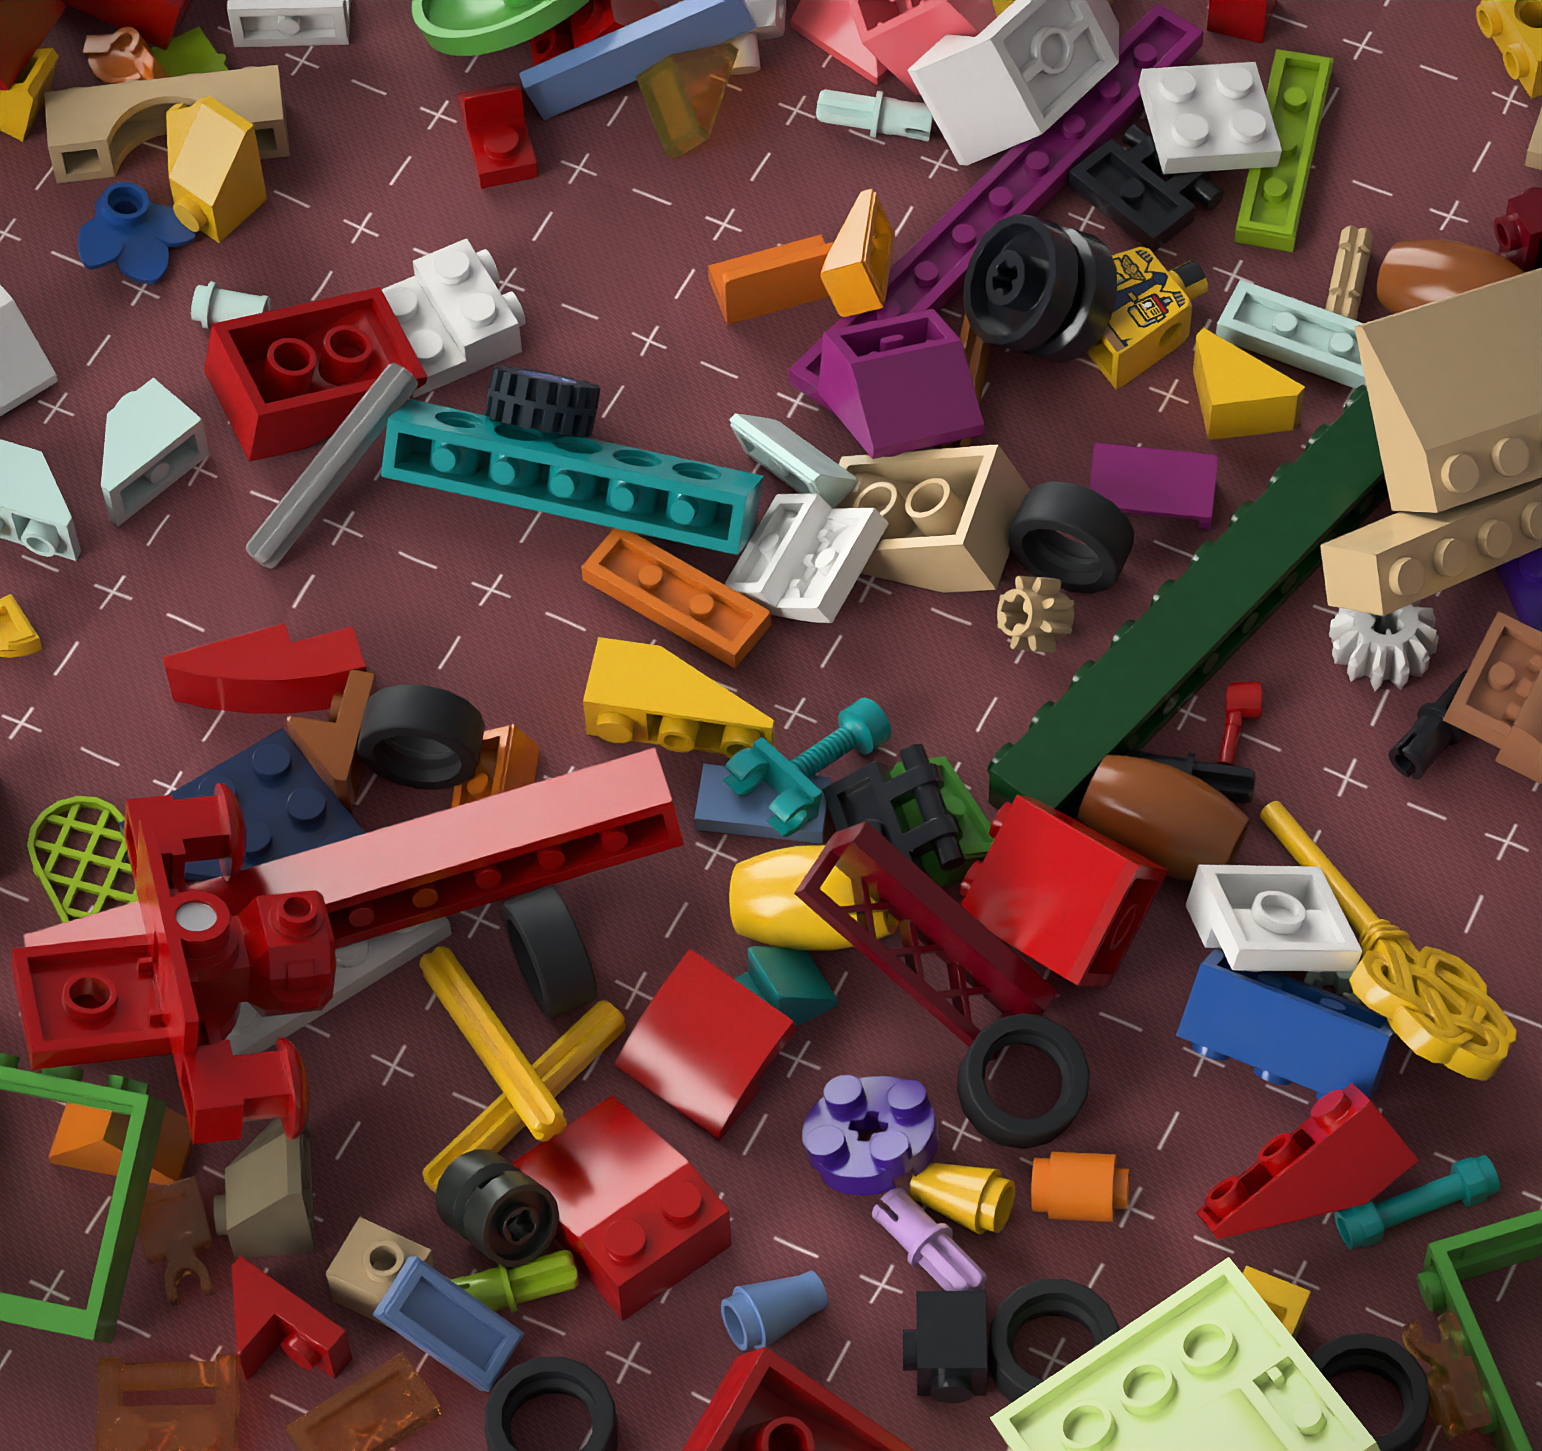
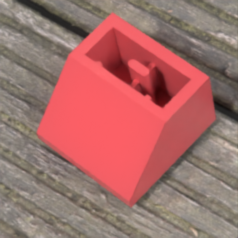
M848 0L862 45L916 96L921 94L907 71L946 34L976 37L997 18L992 0Z

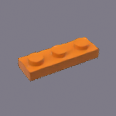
M614 528L581 566L583 581L735 669L771 626V611L634 532Z

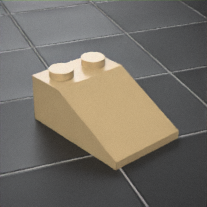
M998 444L907 451L894 457H880L872 459L869 454L841 457L838 465L855 476L858 483L834 509L875 508L889 523L861 574L942 593L997 589L1011 550L1008 545L1009 528L1025 495L1031 490Z

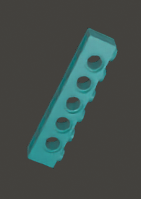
M412 399L407 401L388 418L381 477L735 555L741 552L755 532L764 479L763 475L592 438L522 428L518 425L502 423V421L490 419V417Z

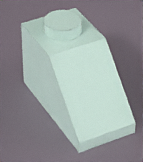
M154 377L137 391L124 395L117 402L115 408L107 413L101 488L109 519L117 527L210 455L202 419Z

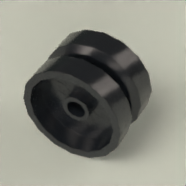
M1018 213L999 220L982 236L970 258L964 281V310L971 329L984 342L1007 349L1022 351L1024 354L1059 363H1065L1082 357L1099 341L1111 319L1117 297V268L1109 248L1100 239L1086 232L1060 227L1057 223Z

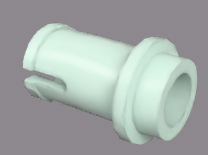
M210 281L208 286L198 285L196 287L192 300L191 317L192 320L200 321L203 328L211 329L213 323L271 311V298L265 295L257 296L220 289L218 282Z

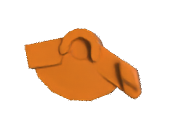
M123 27L114 34L86 35L83 54L88 58L93 74L104 85L125 83L131 80L142 81L170 77L152 55L150 46L133 27Z

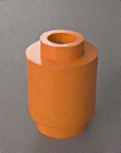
M1052 1151L1050 1158H1034L1031 1183L1032 1212H1046L1050 1220L1114 1223L1116 1209L1128 1210L1130 1169L1117 1168L1116 1154Z

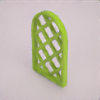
M75 796L57 801L42 811L30 828L27 847L33 865V872L39 878L62 923L69 922L68 917L79 919L102 912L108 898L129 904L139 901L136 888L133 894L112 889L119 871L133 875L131 864L124 863L128 853L125 838L121 832L105 828L110 816L118 824L125 820V817L114 805L98 797ZM90 808L102 811L97 825L76 821L80 809ZM69 811L67 818L58 816L62 812ZM47 823L62 826L55 844L38 840L39 834ZM72 829L92 834L85 852L64 847ZM101 837L122 842L114 860L94 855ZM36 849L51 853L44 870L37 859ZM60 856L80 861L73 879L53 874ZM89 864L110 869L103 887L82 881ZM50 883L69 888L62 905ZM78 890L99 895L92 913L71 908Z

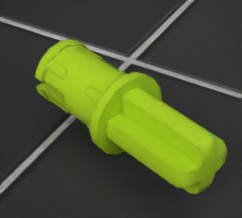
M562 1250L537 1257L534 1261L519 1267H504L499 1264V1267L450 1280L493 1311L510 1307L511 1312L514 1313L519 1311V1303L575 1289L579 1285V1274L571 1251Z

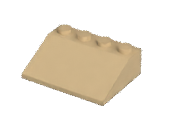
M1542 268L1354 326L1392 511L1438 513L1542 478Z

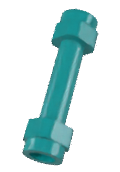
M1483 1154L1475 1158L1470 1156L1452 1163L1450 1175L1375 1204L1369 1201L1364 1205L1336 1211V1226L1348 1249L1352 1250L1360 1246L1365 1248L1382 1241L1384 1229L1459 1200L1466 1207L1486 1201L1488 1196L1500 1192L1499 1178L1492 1162L1486 1155Z

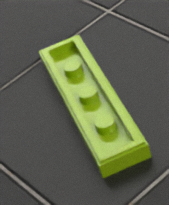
M1276 49L1266 99L1282 153L1277 167L1249 168L1235 230L1234 243L1293 252L1334 58Z

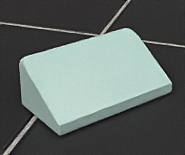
M737 413L729 419L731 422L730 426L745 453L798 493H818L834 509L857 485L858 481L855 476L781 422L770 418Z

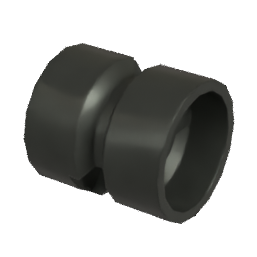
M475 1149L460 1155L447 1166L438 1181L435 1204L437 1214L444 1224L462 1238L470 1241L475 1248L492 1261L504 1267H519L534 1261L548 1248L556 1235L560 1217L558 1203L551 1192L533 1178L522 1173L519 1168L504 1157L491 1150Z

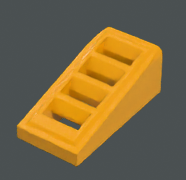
M873 189L861 191L821 270V280L837 313L842 317H849L883 308L886 300L895 232L877 193Z

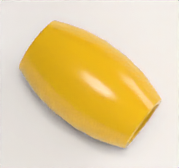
M826 845L794 846L776 849L737 863L732 872L729 892L730 914L737 934L770 946L798 951H831L854 947L794 894ZM834 866L820 889L840 907L855 905L851 879ZM870 897L871 904H872V903H877L875 900H873V899ZM887 911L873 913L877 939L891 935L896 931L899 922ZM850 915L857 921L856 915Z

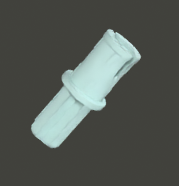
M825 89L819 94L816 108V117L820 122L871 130L870 137L876 138L877 133L929 142L933 116L926 103L883 97V91H877L876 97Z

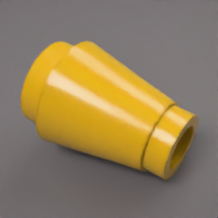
M930 1163L916 1177L913 1173L909 1195L913 1200L921 1202L928 1208L979 1235L983 1234L986 1230L999 1233L1006 1225L1012 1211L1015 1198V1183L1012 1180L1002 1178V1173L999 1169Z

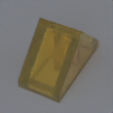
M731 43L671 54L636 76L663 150L673 160L710 137L739 50Z

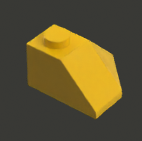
M207 96L200 98L192 106L188 107L184 102L174 105L166 112L168 173L174 201L173 211L178 220L193 232L200 230L220 243L267 200L254 125L213 97Z

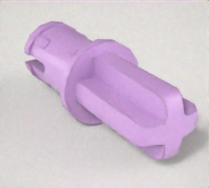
M902 1186L891 1189L883 1195L881 1200L890 1209L886 1211L880 1204H876L872 1211V1218L881 1224L908 1252L907 1260L914 1268L923 1267L945 1291H984L987 1280L986 1273L952 1240L953 1230L946 1223L937 1224L910 1197L909 1192Z

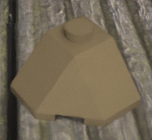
M275 1118L225 1168L226 1194L214 1195L217 1236L228 1235L234 1259H237L239 1256L246 1259L316 1252L312 1145L309 1121L307 1120L302 1133L296 1139L289 1141L283 1130L281 1118Z

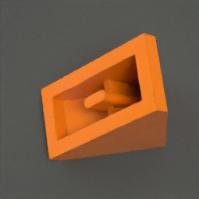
M66 1103L48 1157L50 1164L117 1176L131 1116ZM167 1106L149 1183L179 1188L193 1142L187 1118Z

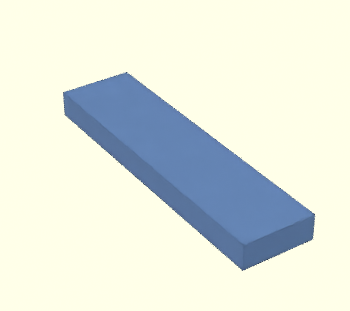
M684 0L522 71L519 75L524 90L543 120H547L757 27L745 0Z

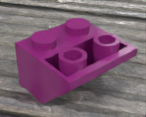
M934 309L823 332L818 394L872 459L894 457L907 451L934 445H948L957 440L983 435L984 422L962 341Z

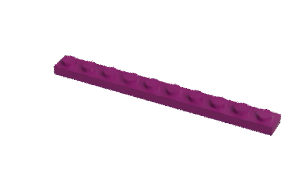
M1157 3L1119 41V63L1042 135L1013 146L890 268L886 300L883 308L849 317H841L829 330L934 309L938 313L964 287L970 258L982 236L999 220L1014 214L1034 216L1068 182L1069 170L1111 139L1144 105L1138 86L1142 69L1183 66L1202 47L1204 31ZM822 336L789 369V384L834 413L818 394Z

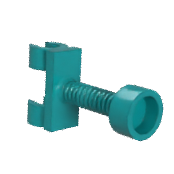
M860 698L840 712L838 716L839 728L793 760L788 761L766 739L761 737L753 742L752 748H745L739 751L727 762L725 768L731 775L722 781L737 795L745 796L754 791L764 780L779 794L768 807L776 815L766 821L783 837L791 836L807 821L811 822L819 814L823 792L809 779L853 749L862 754H869L889 741L892 735L890 722L877 703L869 698Z

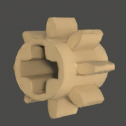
M1017 576L1015 581L1016 589H1011L1004 595H1000L997 608V626L1007 635L1013 636L1010 648L1013 650L1053 653L1056 651L1055 639H1060L1072 632L1074 600H1070L1065 594L1059 592L1061 587V580Z

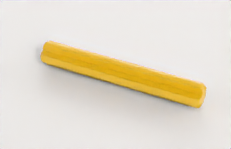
M437 946L432 953L424 954L419 962L424 978L534 1138L545 1142L549 1141L555 1134H561L567 1126L563 1110L450 948Z
M606 1000L598 1001L531 1065L554 1098L625 1030V1017L610 1002ZM504 1093L491 1103L423 1169L424 1182L435 1194L438 1181L445 1169L460 1155L475 1149H486L498 1153L526 1126Z

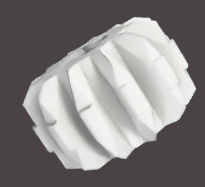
M1420 600L1385 616L1339 608L1335 619L1331 620L1329 637L1332 638L1331 642L1333 643L1332 656L1334 664L1348 665L1347 674L1349 675L1350 682L1367 676L1371 678V685L1374 691H1376L1382 685L1383 680L1389 679L1401 690L1408 682L1409 675L1422 678L1423 673L1428 669L1429 659L1432 658V654L1436 653L1439 637L1436 635L1437 630L1434 629L1435 616L1433 608L1419 607Z

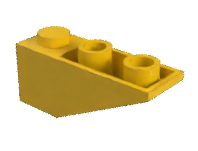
M598 637L583 699L587 735L599 736L603 740L612 743L636 741L656 744L674 752L698 750L724 754L730 759L739 751L745 748H752L753 742L761 737L766 739L775 748L773 719L662 646Z

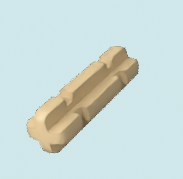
M1351 225L1342 230L1325 308L1327 311L1357 321L1372 248L1373 234L1369 229H1358Z

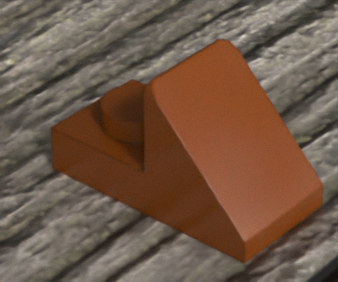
M350 670L344 693L336 692L334 694L330 707L329 722L299 717H287L286 719L290 739L350 814L353 813L365 764L362 762L357 751L363 714L368 698L378 692L375 673Z

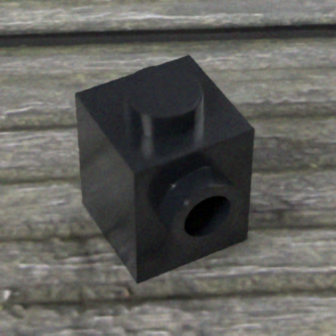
M916 1291V1329H903V1371H917V1396H932L934 1400L943 1403H961L971 1399L973 1396H986V1291Z

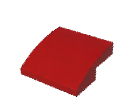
M689 949L644 1011L623 1046L615 1066L720 1142L760 1091L756 1081L794 1035L797 1028L794 1021L695 951Z

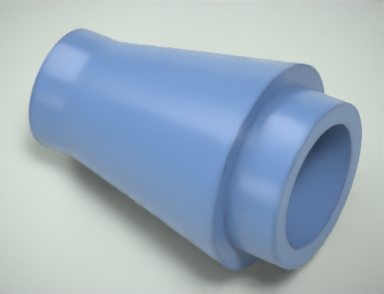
M811 1270L798 1276L736 1286L733 1289V1295L722 1300L721 1314L730 1338L740 1350L745 1351L752 1347L760 1349L770 1346L813 1314L828 1307V1297L821 1279Z

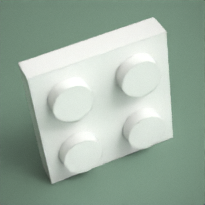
M1256 62L1142 69L1138 86L1163 174L1278 166L1282 149Z

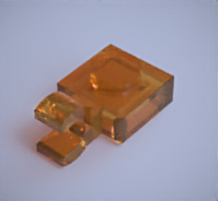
M1452 1311L1437 1317V1324L1441 1331L1439 1344L1430 1343L1424 1338L1418 1320L1409 1322L1403 1326L1402 1330L1406 1349L1415 1358L1429 1364L1432 1369L1426 1373L1429 1381L1427 1387L1431 1396L1428 1412L1437 1426H1443L1447 1441L1474 1434L1492 1424L1472 1356H1464L1461 1346V1326Z

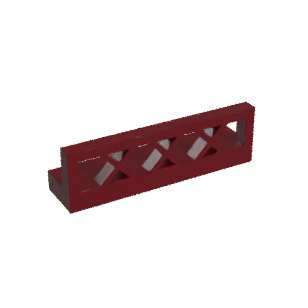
M867 821L835 832L794 892L799 899L969 1048L981 1030L972 1023L968 997L982 995L1002 1013L999 1018L1021 1013L1036 1015L1046 1012L1058 993L1054 987ZM834 866L851 879L855 905L840 907L820 889ZM870 897H871L873 900H875L877 903H872V904H871ZM887 911L899 922L903 948L888 949L876 938L873 913ZM850 915H856L857 921ZM918 939L924 944V946H919ZM936 954L946 963L950 990L935 991L925 982L921 955ZM898 957H904L905 963L901 961ZM966 982L969 983L972 986V988H967ZM946 999H952L953 1005H951ZM1002 1049L993 1054L989 1061L995 1060Z

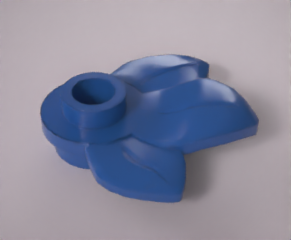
M119 182L105 189L96 202L95 217L80 228L77 240L78 254L81 262L87 269H98L116 263L120 272L132 281L155 284L167 272L169 261L168 247H179L195 240V233L178 220L173 207L153 204L142 187L130 182Z

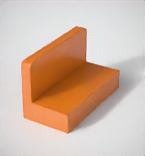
M820 234L708 265L709 282L726 324L738 323L830 297L820 275L824 261L834 242L825 244Z

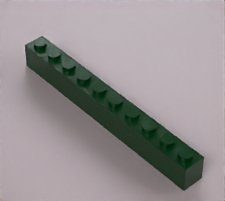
M1366 385L1359 386L1352 393L1345 404L1343 413L1331 425L1323 423L1315 430L1306 445L1305 452L1293 464L1286 461L1279 466L1272 475L1267 490L1255 502L1247 500L1237 509L1230 520L1228 529L1216 542L1209 539L1199 547L1190 562L1189 569L1176 582L1173 579H1169L1162 584L1152 598L1150 608L1137 621L1130 619L1118 629L1111 641L1110 649L1097 662L1089 660L1079 668L1070 683L1069 690L1056 703L1048 701L1041 706L1032 718L1029 730L1015 744L1008 742L996 752L987 770L989 774L988 803L1000 810L1006 802L1012 804L1017 795L1033 797L1075 819L1079 813L1088 786L1105 756H1129L1131 749L1141 751L1323 564L1320 545L1355 531L1389 496Z

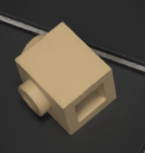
M359 1217L326 1271L333 1302L389 1327L372 1314L408 1257L417 1256L435 1269L432 1250Z

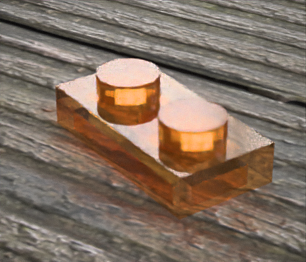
M400 1352L285 1426L288 1439L297 1451H387L441 1416L442 1412L438 1400L403 1352Z

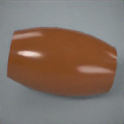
M1434 238L1404 240L1395 243L1384 258L1377 281V297L1381 305L1392 314H1396L1526 272L1495 253L1459 241Z
M1106 755L1088 786L1078 813V821L1169 869L1166 877L1186 882L1194 881L1199 865H1233L1250 824V819L1233 802L1201 779L1167 764L1145 758Z

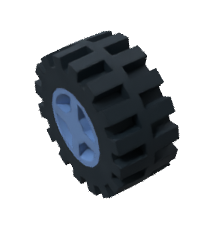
M494 366L488 390L485 416L493 420L502 421V423L518 425L522 428L536 429L548 433L554 432L568 436L590 437L597 414L601 387L584 380H576L572 377L555 375L549 372L511 366Z

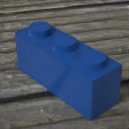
M1217 948L1200 964L1176 1034L1180 1038L1191 1041L1192 1048L1205 1057L1221 1061L1229 1060L1230 1057L1254 1066V1073L1271 1083L1290 1085L1294 1082L1317 1091L1316 1097L1319 1100L1331 1091L1337 1089L1344 1090L1351 1083L1372 1100L1378 1091L1397 1038V1034L1390 1027L1387 1017L1368 1007L1277 971L1250 972L1246 970H1232L1223 950Z

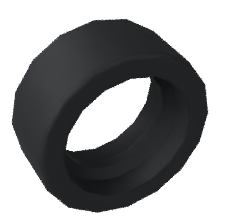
M1050 481L1035 485L1025 495L1008 533V545L1015 558L1031 574L1036 577L1061 580V589L1088 594L1108 590L1118 580L1134 544V530L1128 517L1112 501L1094 490L1068 482ZM1057 531L1072 535L1086 545L1072 541Z
M400 684L382 688L368 698L363 714L357 751L362 762L369 769L394 783L423 789L453 787L464 783L474 776L479 762L485 723L480 711L467 699L448 690L427 685Z
M549 884L506 901L501 909L508 940L524 981L540 1011L548 1019L593 1002L598 997L593 968L577 925L559 892Z
M1021 1013L999 1018L979 1032L959 1065L956 1090L963 1114L978 1133L1001 1146L1027 1149L1048 1144L1068 1129L1088 1097L1090 1070L1083 1048L1066 1028L1047 1017ZM1014 1044L1033 1046L1048 1055L1059 1069L1062 1079L1060 1097L1054 1108L1043 1116L1031 1119L1014 1117L998 1108L988 1095L984 1083L986 1065L992 1055L1003 1047Z
M1039 1279L1018 1287L1000 1303L990 1325L989 1370L999 1392L1011 1403L1044 1382L1042 1379L1027 1374L1018 1365L1014 1356V1339L1018 1330L1026 1322L1042 1316L1066 1317L1080 1323L1090 1332L1095 1342V1347L1120 1331L1110 1305L1091 1288L1069 1279Z
M1370 1333L1341 1335L1319 1346L1310 1359L1327 1381L1342 1372L1363 1370L1381 1375L1396 1386L1403 1400L1404 1411L1402 1419L1392 1432L1382 1437H1373L1381 1451H1414L1421 1443L1431 1403L1427 1375L1414 1355L1394 1340Z
M537 1357L514 1366L495 1384L485 1406V1436L488 1451H519L511 1437V1420L515 1412L530 1399L543 1394L561 1393L581 1400L587 1406L592 1417V1434L588 1443L580 1451H616L618 1447L616 1406L606 1382L589 1366L566 1357Z

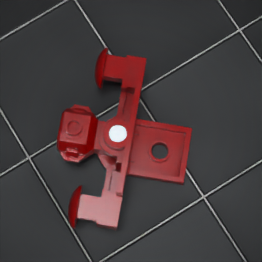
M217 783L214 789V796L173 800L172 795L126 799L124 837L146 934L12 948L11 968L31 1069L38 1070L173 1054L193 1145L241 1139L243 1122L281 1118L287 1139L289 1141L294 1140L304 1130L310 1111L309 1077L304 1060L296 1046L288 1039L278 1037L275 1051L233 1056L230 1040L225 1039L237 1023L241 1002H248L262 1017L320 1011L333 998L336 973L335 940L324 897L317 890L256 896L238 916H232L227 904L217 895L203 890H187L184 873L186 862L219 859L220 868L226 881L233 880L241 871L247 850V829L242 807L234 792L225 784ZM92 994L103 998L106 1003L97 1008H83L75 1004L73 1000L81 995Z

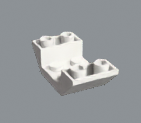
M1016 0L976 37L946 34L907 71L959 165L967 166L1042 135L1119 63V23L1107 0Z

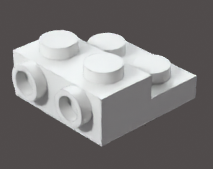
M467 238L414 260L415 276L382 289L428 376L426 385L416 389L411 394L413 398L522 352L519 327L526 324V319L520 302L512 291L501 295L495 285L500 282V277L492 256L486 249L475 252Z
M1198 866L1185 906L1205 948L1222 949L1232 970H1246L1250 972L1309 971L1320 973L1324 971H1354L1356 969L1362 949L1320 867Z

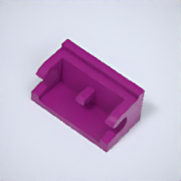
M1094 443L1089 489L1112 501L1123 513L1199 520V529L1211 530L1219 455Z

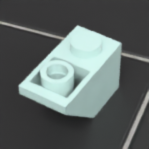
M0 439V538L25 545L29 550L41 556L50 557L55 554L76 561L81 553L73 519L42 451Z

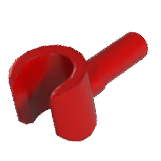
M1233 682L1227 687L1224 703L1225 731L1217 764L1233 766L1242 728V719L1261 718L1262 690L1260 682Z

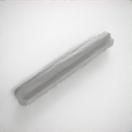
M396 363L388 364L248 541L245 550L251 558L268 569H273L277 566L387 426L388 418L404 405L417 388V380L407 369Z

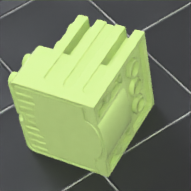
M1229 1257L990 1417L996 1429L1009 1446L1010 1451H1381L1366 1428Z

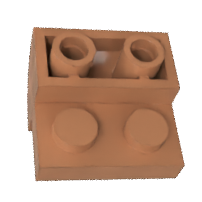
M1498 611L1443 721L1500 748L1495 759L1496 762L1542 784V632Z

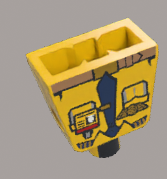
M1140 246L1112 255L1117 268L1116 301L1108 325L1099 341L1087 353L1115 390L1132 381L1183 344L1189 337L1192 314L1190 301L1208 291L1206 277L1195 261L1190 260L1167 271L1149 248Z

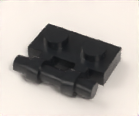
M1134 124L1123 136V143L1130 147L1131 150L1127 152L1114 140L1109 139L1069 170L1068 186L1145 248H1149L1154 253L1194 221L1196 206L1190 201L1196 200L1208 210H1212L1220 203L1224 192L1210 181L1211 175L1207 171L1164 174L1169 180L1165 182L1153 172L1159 170L1163 174L1153 136L1140 125Z
M913 744L900 751L899 755L906 772L894 778L891 777L887 765L875 760L822 789L837 832L867 821L926 875L921 856L932 850L935 851L942 870L957 868L965 862V857L959 843L963 838V832L957 817L948 813L940 791L944 787L942 775L937 764L930 763L923 744ZM916 799L924 823L911 830L902 805Z

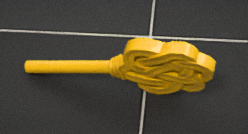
M1273 801L1267 804L1260 813L1261 820L1300 866L1321 868L1348 923L1359 934L1362 959L1349 979L1354 994L1369 1009L1387 1017L1392 1030L1417 1055L1432 1063L1444 1064L1448 1069L1467 1078L1486 1081L1494 1076L1516 1041L1517 1030L1498 1004L1487 995V985L1477 971L1459 957L1440 949L1425 946L1421 951H1418L1409 940L1410 936L1407 932L1400 930L1398 926L1392 925L1388 920L1377 917L1280 801Z

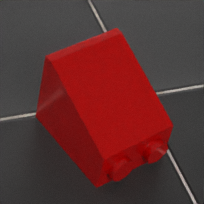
M1017 795L1012 804L1006 802L996 814L989 831V836L994 841L984 861L977 860L966 873L960 887V895L965 897L961 906L994 935L1078 986H1110L1169 869L1033 797Z

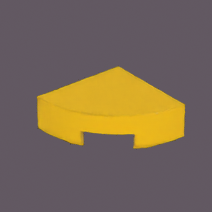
M12 594L1 598L0 657H22L43 650L39 636Z

